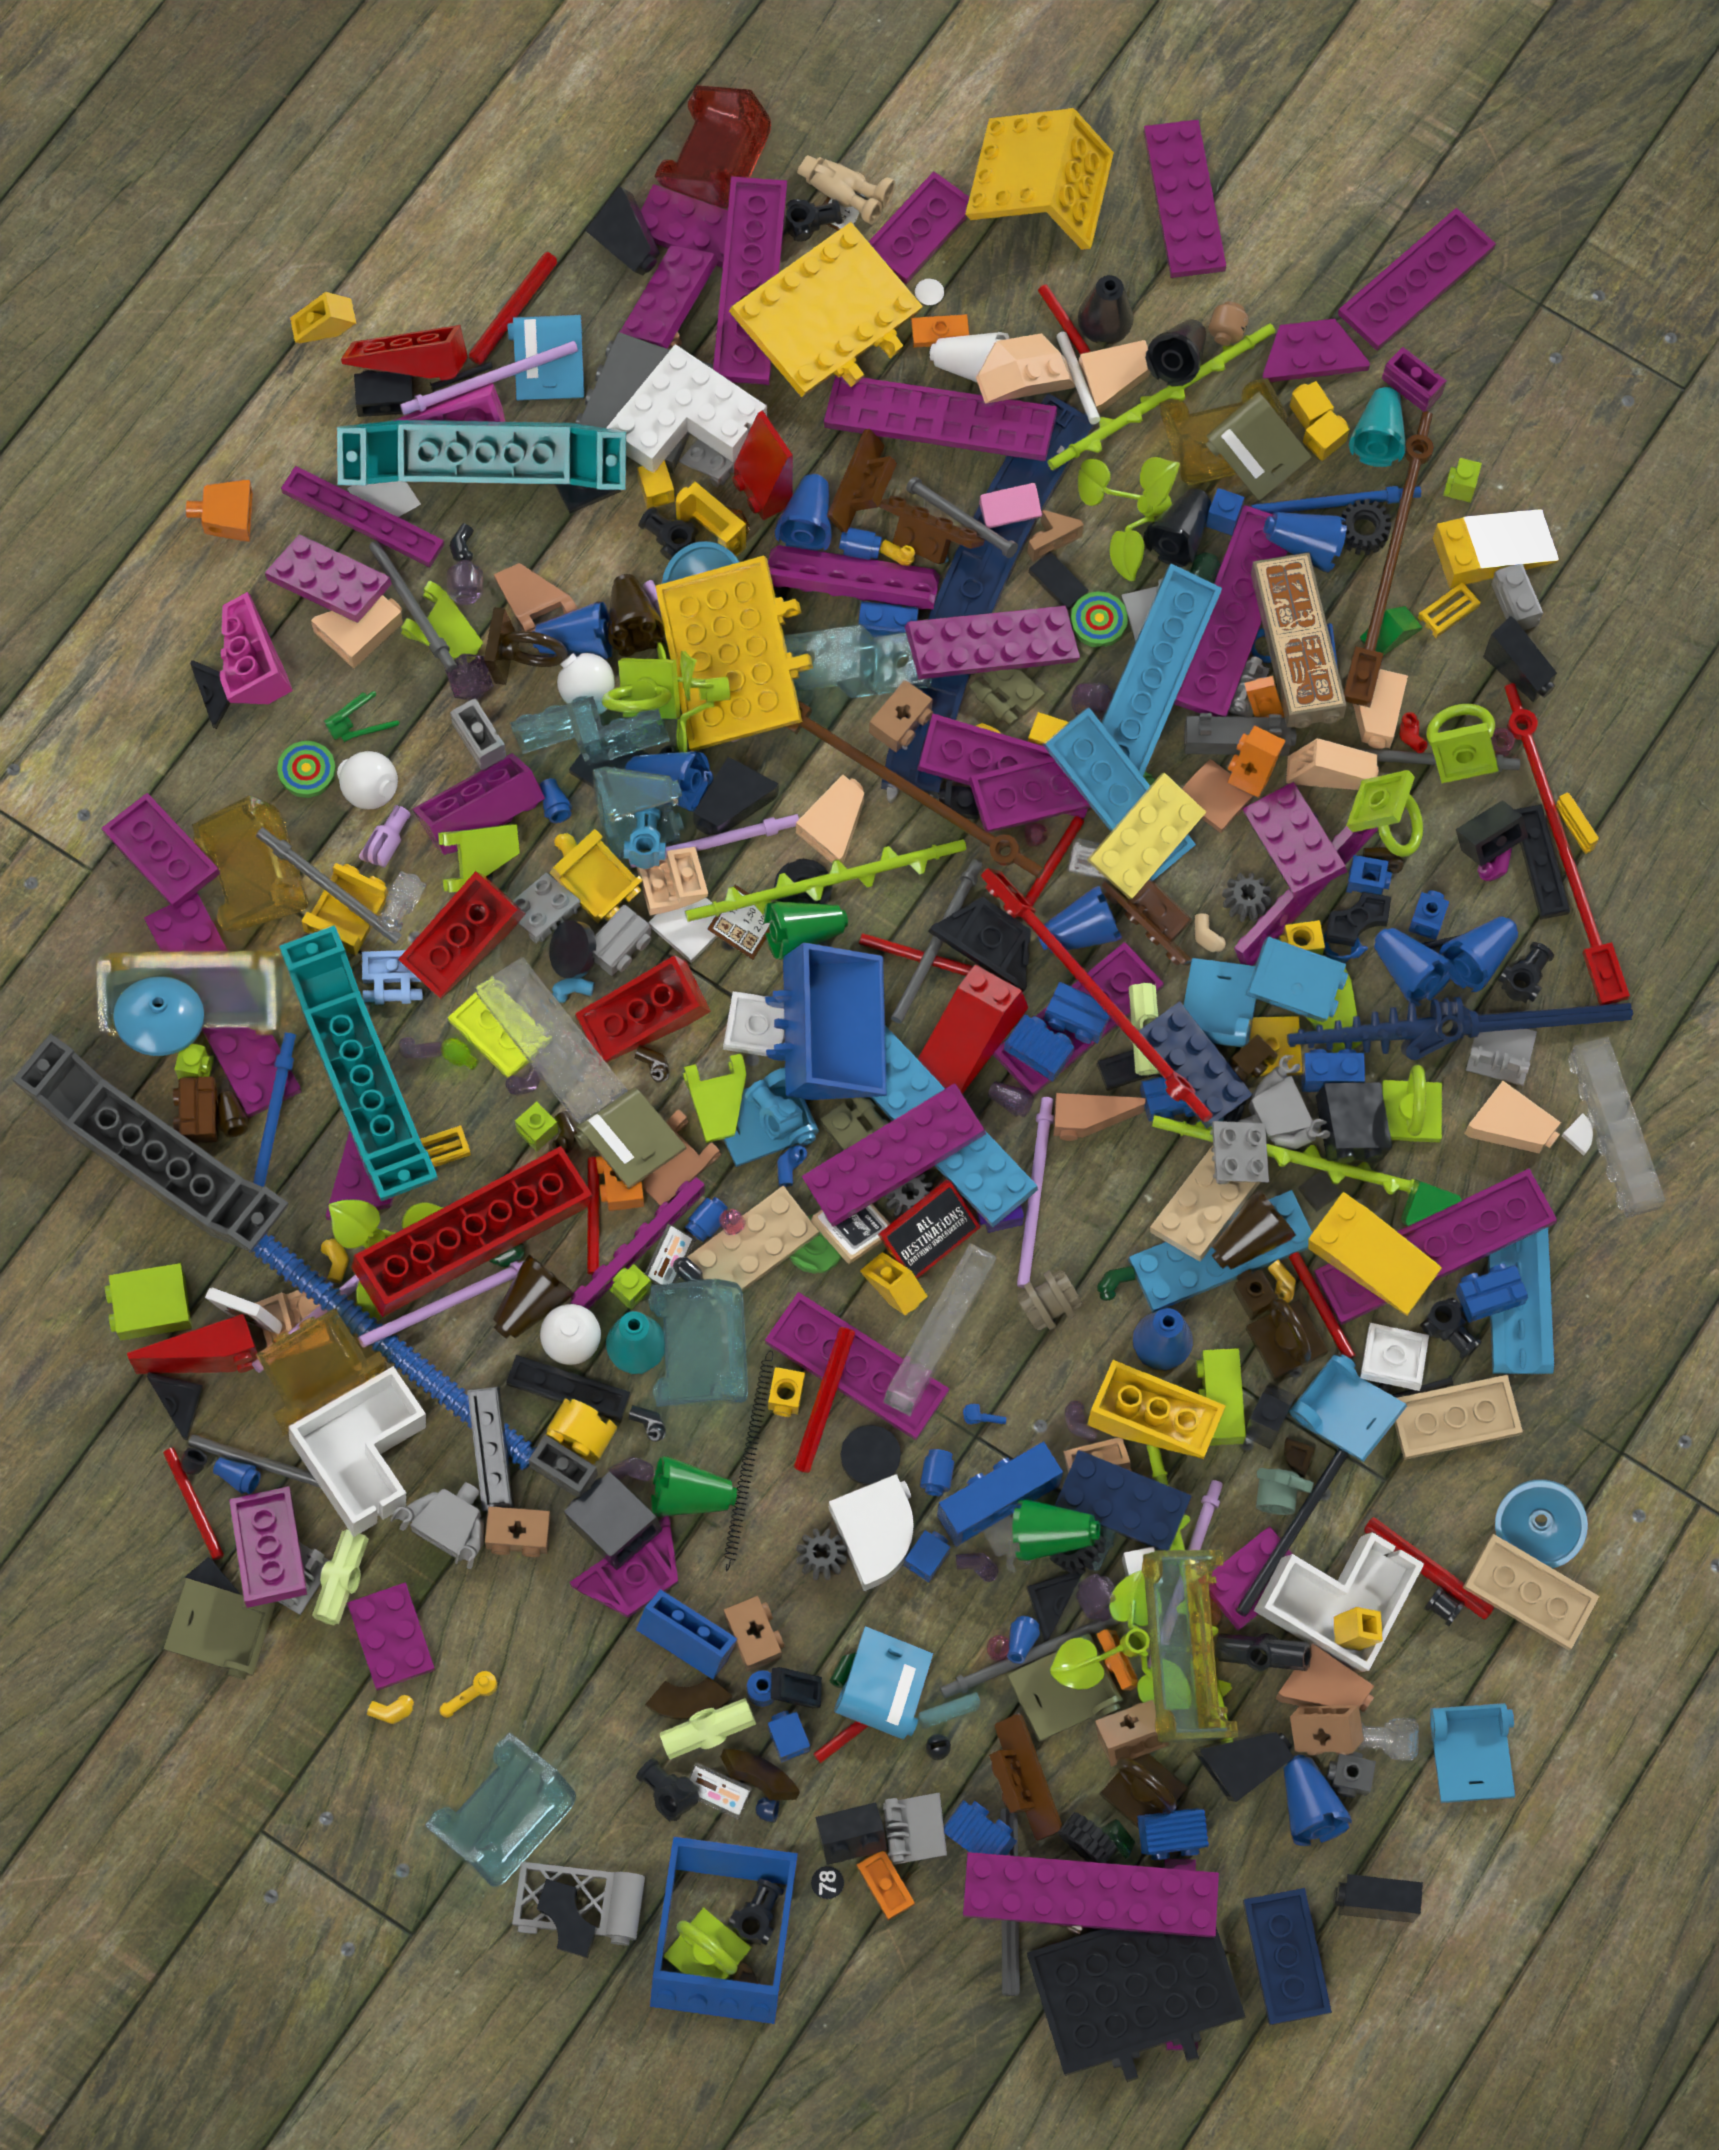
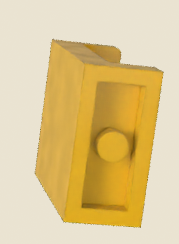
M696 481L689 488L684 487L677 494V520L686 522L691 518L696 519L718 538V544L729 549L736 557L746 549V523Z
M594 829L552 868L550 874L559 884L580 899V906L599 923L604 918L609 921L620 909L618 905L624 899L630 902L641 892L638 886L643 879L640 876L636 878L601 841L603 836Z
M335 863L330 880L379 916L389 898L386 884L374 876L367 878L359 874V870L349 864L342 866ZM325 890L311 913L306 912L301 921L304 932L309 934L335 925L345 951L355 956L372 928L371 925Z

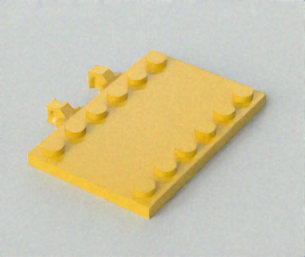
M850 222L730 308L729 312L797 393L803 397L833 374L838 378L842 376L850 387L854 386L864 376L861 369L855 363L856 358L873 345L875 347L880 346L890 359L899 353L903 344L897 338L895 329L920 312L923 306L853 223Z
M765 556L655 586L670 659L676 660L677 677H682L680 668L681 651H686L690 657L697 660L692 678L728 677L730 700L714 701V707L706 708L687 719L685 729L691 751H697L802 722L793 679L800 678L799 672L813 669V663L809 654L793 657L791 652L787 653L781 626L786 624L784 618L802 614L800 603L796 599L783 602L782 597L775 598L769 565ZM678 682L682 714L706 703V700H700L698 688H690L691 700L687 701L683 683Z

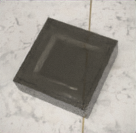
M1323 1170L1298 1188L1316 1212L1341 1194L1340 1190L1332 1183Z

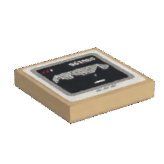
M873 1204L833 1227L822 1210L811 1218L813 1225L848 1264H851L882 1243L878 1234L890 1225Z

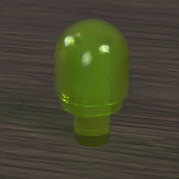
M447 1038L442 1042L440 1052L444 1059L455 1066L461 1067L464 1064L471 1070L477 1067L479 1060L470 1055L471 1050L466 1044L457 1038Z

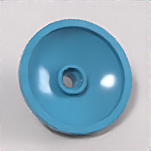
M707 541L693 543L684 547L673 556L665 569L662 584L739 563V560L729 549L720 544Z
M155 976L133 983L123 991L114 1008V1024L122 1041L133 1050L151 1056L170 1055L187 1048L198 1037L204 1023V1009L198 994L186 983L170 977ZM155 1004H162L163 1006H161V1007H155V1006H153V1005H155Z
M1541 1479L1519 1484L1504 1496L1496 1512V1536L1552 1569L1564 1565L1573 1559L1581 1550L1587 1536V1515L1582 1502L1573 1491L1554 1481ZM1538 1515H1545L1547 1520L1539 1523L1535 1518Z

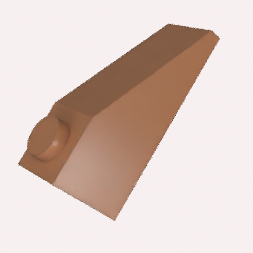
M1056 1093L1053 1136H1060L1062 1140L1073 1141L1077 1140L1078 1137L1083 1138L1143 1113L1145 1098Z

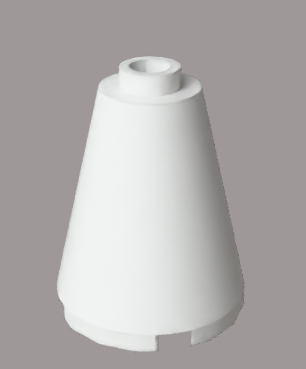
M1002 332L939 338L936 344L933 343L931 346L930 360L934 361L935 367L977 382L976 376L982 369L994 343L1010 338L1007 333Z

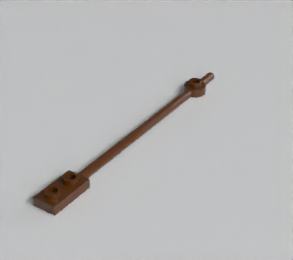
M1428 411L1422 412L1417 435L1409 437L1406 441L1404 455L1410 463L1364 648L1355 646L1344 690L1345 702L1370 708L1384 654L1376 652L1375 649L1420 466L1431 459L1434 449L1432 441L1428 438L1433 414Z
M798 700L802 722L785 726V728L796 735L801 728L806 729L989 846L990 854L996 863L1003 866L1015 863L1037 878L1042 875L1044 868L1020 853V846L1014 837L1006 834L995 837L808 718L813 710ZM1004 847H1009L1011 852L1006 856L1001 855V850Z

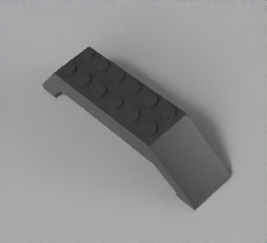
M51 1033L12 1079L19 1088L70 1136L214 1238L252 1252L289 1205L288 1202L267 1187L259 1186L240 1177L108 1083L83 1061L72 1048Z

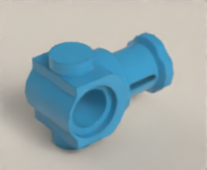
M641 806L636 808L634 813L637 819L636 829L632 831L630 841L624 842V859H630V865H636L641 869H650L653 866H659L660 860H665L666 843H660L661 834L657 830V820L661 817L660 810L652 806ZM641 849H650L651 851L646 852V853H643V852H640L639 850H641Z
M759 1080L747 1090L745 1098L753 1102L760 1109L761 1127L772 1140H783L787 1134L796 1131V1128L802 1125L803 1111L792 1099L784 1100L782 1096H775L769 1090V1084L764 1080Z

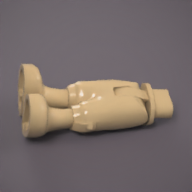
M807 155L797 171L799 175L806 178L808 184L813 185L833 200L837 199L839 205L857 209L861 213L864 222L871 225L880 218L882 207L886 208L895 189V180L889 177L882 179L878 185H873L866 182L865 177L860 172H855L841 164L824 160L821 157L815 159ZM856 193L863 194L870 199L865 200L857 196Z

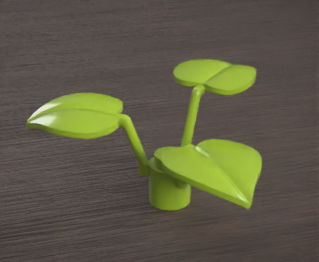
M1160 457L1147 459L1140 472V484L1145 490L1143 495H1137L1107 488L1106 486L1110 481V471L1106 464L1098 459H1086L1082 462L1078 473V492L1085 504L1089 506L1099 505L1103 500L1104 493L1138 500L1137 508L1139 512L1145 515L1144 518L1127 525L1125 532L1116 531L1110 542L1109 551L1113 566L1125 579L1135 581L1136 573L1143 560L1144 541L1139 532L1132 529L1146 522H1153L1154 516H1160L1172 505L1168 494L1175 481L1180 463Z
M659 642L657 646L658 659H666L665 653L668 647L662 642ZM681 651L680 668L682 677H678V682L683 683L687 701L691 700L690 688H698L700 700H706V703L682 714L680 719H677L676 738L677 747L680 752H687L685 729L687 719L706 708L714 707V701L730 700L728 677L692 678L697 660L690 657L686 651Z
M342 1200L328 1205L333 1235L336 1241L345 1248H358L360 1246L368 1248L396 1233L386 1229L381 1230L377 1227L380 1223L379 1211L375 1206L366 1201ZM427 1202L415 1204L404 1214L402 1228L404 1229L444 1207ZM359 1281L356 1289L357 1306L360 1305L363 1312L368 1311L370 1318L375 1317L377 1321L381 1320L384 1317L380 1315Z
M1144 1570L1134 1572L1115 1587L1109 1599V1611L1113 1619L1118 1622H1128V1628L1130 1629L1129 1632L1122 1636L1120 1645L1097 1656L1096 1647L1089 1640L1083 1638L1070 1639L1058 1649L1050 1667V1674L1057 1682L1066 1687L1077 1690L1089 1689L1097 1685L1104 1677V1669L1099 1663L1100 1661L1121 1651L1128 1657L1140 1655L1142 1670L1146 1674L1139 1679L1137 1684V1692L1141 1702L1145 1703L1153 1700L1157 1710L1160 1712L1185 1710L1189 1707V1691L1178 1667L1168 1660L1158 1659L1151 1665L1150 1669L1148 1668V1652L1146 1649L1149 1647L1150 1639L1148 1634L1144 1630L1139 1629L1138 1626H1147L1157 1619L1160 1612V1599Z

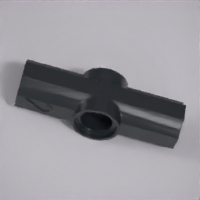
M1220 1633L1215 1646V1657L1218 1658V1661L1247 1664L1257 1671H1264L1269 1667L1307 1671L1312 1657L1311 1647L1308 1643L1279 1640L1269 1633H1263L1258 1637Z

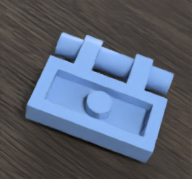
M406 950L362 952L363 983H374V990H363L364 1002H375V1005H384L386 1001H402V1004H411V1001L423 1000L422 989H411V982H421V980L398 960ZM401 982V989L384 990V983Z

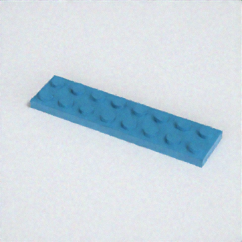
M1170 564L1165 572L1101 722L1142 776L1222 590L1221 587L1173 564Z
M885 1026L887 1096L870 1098L893 1121L945 1088ZM987 1132L986 1135L935 1165L992 1227L997 1225L1038 1191V1186Z

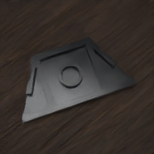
M981 897L929 928V933L991 974L1019 988L1022 992L1027 988L1026 968L1029 965L1028 944L1030 943L1031 929L987 899Z

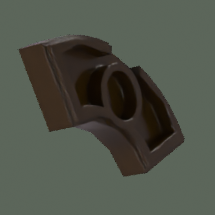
M707 1677L700 1684L691 1687H678L664 1681L645 1706L666 1718L681 1720L690 1719L692 1715L704 1709L714 1708L717 1710L722 1708L733 1697L710 1677Z
M723 1749L720 1757L731 1779L750 1783L759 1788L769 1800H797L800 1793L799 1789L789 1776L777 1766L745 1751Z

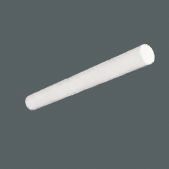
M1060 332L1056 338L1063 356L1067 360L1090 424H1097L1100 421V416L1066 332Z

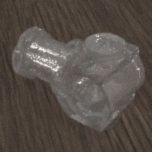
M400 871L385 897L387 907L384 913H380L377 918L380 926L389 932H400L403 927L402 920L404 916L413 911L427 884L421 882L415 874H407Z
M1395 1718L1388 1723L1385 1722L1384 1727L1365 1726L1364 1723H1361L1364 1741L1357 1747L1359 1751H1363L1364 1748L1383 1749L1384 1754H1387L1394 1760L1413 1761V1758L1419 1755V1724L1416 1722V1719Z

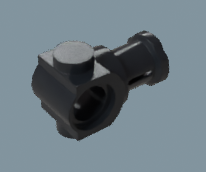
M793 199L786 203V230L793 237L794 241L802 242L810 239L814 231H818L821 225L834 222L842 224L841 210L837 199L832 200V203L815 206L814 203L800 199ZM797 218H800V219H803L804 221H802V222H795V221H793V220H794V219H797Z
M654 506L650 507L643 514L638 524L642 530L646 528L657 537V543L663 546L660 552L669 561L681 549L695 543V536L699 533L698 529L689 521L684 522L674 519L668 521L658 513V509ZM678 538L686 540L682 544H676L673 541Z
M1532 942L1530 952L1526 958L1519 960L1512 968L1507 966L1498 979L1499 982L1503 983L1501 988L1505 990L1507 996L1514 1001L1527 1003L1530 1000L1534 1002L1542 990V987L1538 985L1543 977L1541 971L1548 961L1553 960L1554 953L1544 944ZM1521 980L1526 983L1527 987L1519 988L1513 981Z
M1452 1297L1447 1300L1438 1301L1432 1306L1429 1314L1420 1323V1326L1429 1337L1441 1338L1444 1342L1449 1340L1459 1351V1357L1463 1360L1473 1353L1482 1344V1341L1475 1339L1464 1327L1466 1321L1461 1317L1463 1307L1455 1298ZM1435 1313H1445L1449 1318V1322H1439L1435 1317Z
M655 1758L647 1761L636 1775L640 1782H645L654 1791L653 1797L656 1809L669 1822L679 1820L682 1814L689 1811L699 1801V1788L688 1777L682 1776L678 1778L675 1774L668 1775L659 1766V1762Z
M759 1878L757 1881L759 1886L752 1901L745 1902L741 1911L734 1910L727 1927L731 1928L733 1932L737 1933L738 1937L748 1944L757 1943L761 1945L762 1943L767 1946L775 1929L769 1926L774 1917L771 1910L778 1896H782L784 1890L767 1880ZM768 1894L767 1897H766V1899H765V1901H764V1904L762 1905L761 1903H762V1901H763L765 1895ZM747 1920H754L759 1924L760 1929L756 1934L748 1935L742 1930L743 1923Z

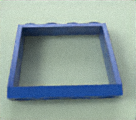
M673 1837L652 1979L650 2007L775 2024L798 1853ZM676 1870L756 1881L760 1878L771 1883L787 1885L773 1986L661 1971Z

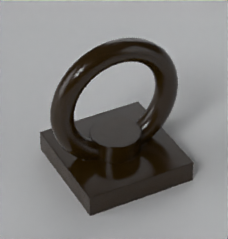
M494 607L484 662L495 684L506 685L511 660L529 666L553 667L560 665L568 657V651L560 641L537 632L515 631L506 609ZM519 643L541 645L551 649L556 654L549 656L528 654L518 650Z
M1273 1298L1270 1302L1271 1314L1246 1326L1247 1333L1274 1381L1328 1353L1325 1344L1300 1300L1288 1304L1282 1298Z
M1148 1753L1134 1759L1120 1758L1117 1761L1119 1772L1100 1792V1795L1139 1829L1137 1816L1173 1812L1177 1807L1176 1802L1186 1792L1188 1787Z

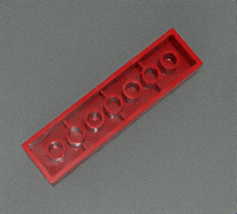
M562 1146L355 1254L351 1268L380 1315L384 1317L581 1212L588 1207L592 1193Z

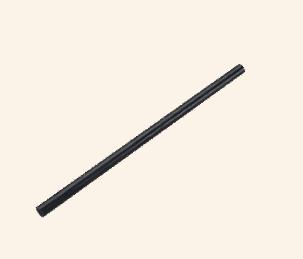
M1380 1383L1378 1388L1389 1393L1393 1385ZM1338 1448L1236 1608V1612L1239 1615L1247 1616L1272 1577L1279 1561L1286 1555L1349 1456L1348 1452Z

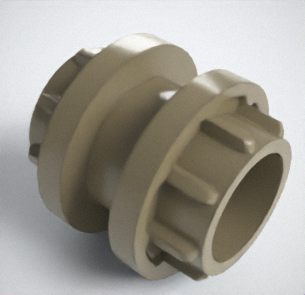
M1048 1270L1043 1273L1047 1280L1045 1283L1034 1288L1031 1282H1028L1024 1285L1026 1290L1018 1294L1017 1299L1033 1327L1039 1331L1045 1327H1048L1050 1331L1057 1326L1053 1319L1064 1312L1069 1319L1076 1316L1074 1310L1082 1305L1079 1295L1066 1273L1062 1270L1054 1274Z

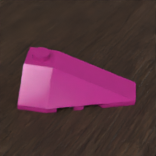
M491 383L428 406L426 411L420 412L418 410L396 420L505 422V417L495 386Z
M246 592L222 605L224 648L221 649L223 670L220 671V681L227 700L230 703L268 705L292 692L293 689L250 594Z

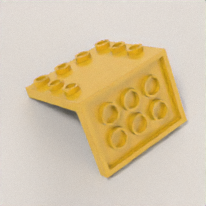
M1074 108L989 118L965 215L970 220L1047 212L1081 250L1091 249L1114 152Z

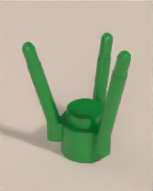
M375 691L370 692L368 695L362 692L338 712L323 720L333 739L337 740L341 737L344 743L354 737L398 726L400 722L395 720L350 732L349 729L354 726L348 716L376 696Z

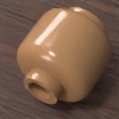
M1225 302L1214 309L1208 326L1209 333L1214 337L1215 342L1220 345L1229 346L1231 343H1238L1244 336L1249 318L1243 306L1235 302Z

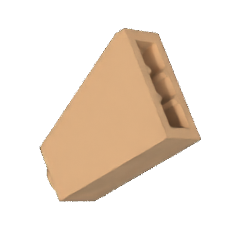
M1145 340L1080 355L1078 363L1098 414L1149 377L1150 371L1147 368L1145 359L1148 347Z
M382 595L358 623L333 611L315 616L311 622L314 633L352 668H355L403 624L402 608L394 599L390 598L388 600Z
M1380 669L1370 708L1353 704L1362 742L1368 743L1369 746L1376 749H1390L1408 675Z
M1317 738L1288 756L1286 783L1294 782L1295 785L1359 790L1362 780L1378 776L1377 755Z
M842 775L796 822V834L831 863L834 860H839L844 865L864 805L865 792L861 784L853 778L849 780L846 776Z
M1502 1081L1469 1123L1464 1134L1470 1138L1540 1153L1545 1146L1550 1149L1560 1136L1556 1131L1561 1122Z

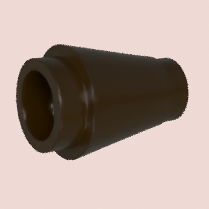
M226 1091L219 1094L217 1101L220 1130L224 1132L226 1137H238L248 1130L249 1120L234 1093Z

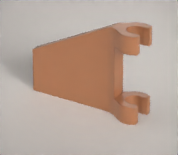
M520 563L494 574V578L522 631H535L536 626L532 619L559 607L562 608L564 614L577 610L575 602L568 594Z
M677 1110L666 1123L684 1143L686 1150L647 1176L642 1185V1188L660 1206L666 1201L669 1203L677 1196L675 1194L677 1189L685 1181L691 1182L722 1155L712 1142L699 1155L677 1133L689 1122L680 1110Z

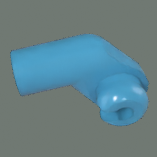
M584 979L561 980L552 987V999L555 1002L564 1003L568 998L567 995L573 992L592 996L595 982Z

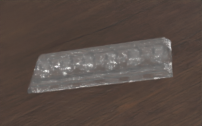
M523 957L475 987L479 999L577 1123L581 1124L628 1091Z

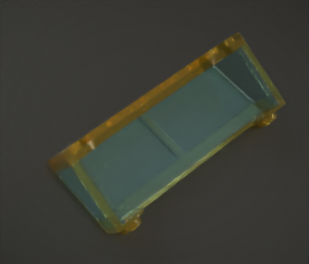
M281 951L106 952L96 960L99 1031H107L108 1036H119L114 1024V1008L120 995L130 985L139 980L164 976L186 983L198 994L204 1009L202 1028L249 1027V1029L255 1030L256 1035L273 1034V1030H277L281 1026L284 960ZM155 1004V1005H153V1006H155V1007H161V1006H163V1005H162V1004Z
M1168 1550L1143 1554L1142 1573L1145 1579L1156 1712L1155 1730L1158 1742L1207 1743L1238 1737L1237 1721H1228L1224 1714L1228 1713L1227 1707H1219L1209 1584L1217 1583L1216 1576L1212 1577V1572L1216 1566L1223 1565L1222 1550Z

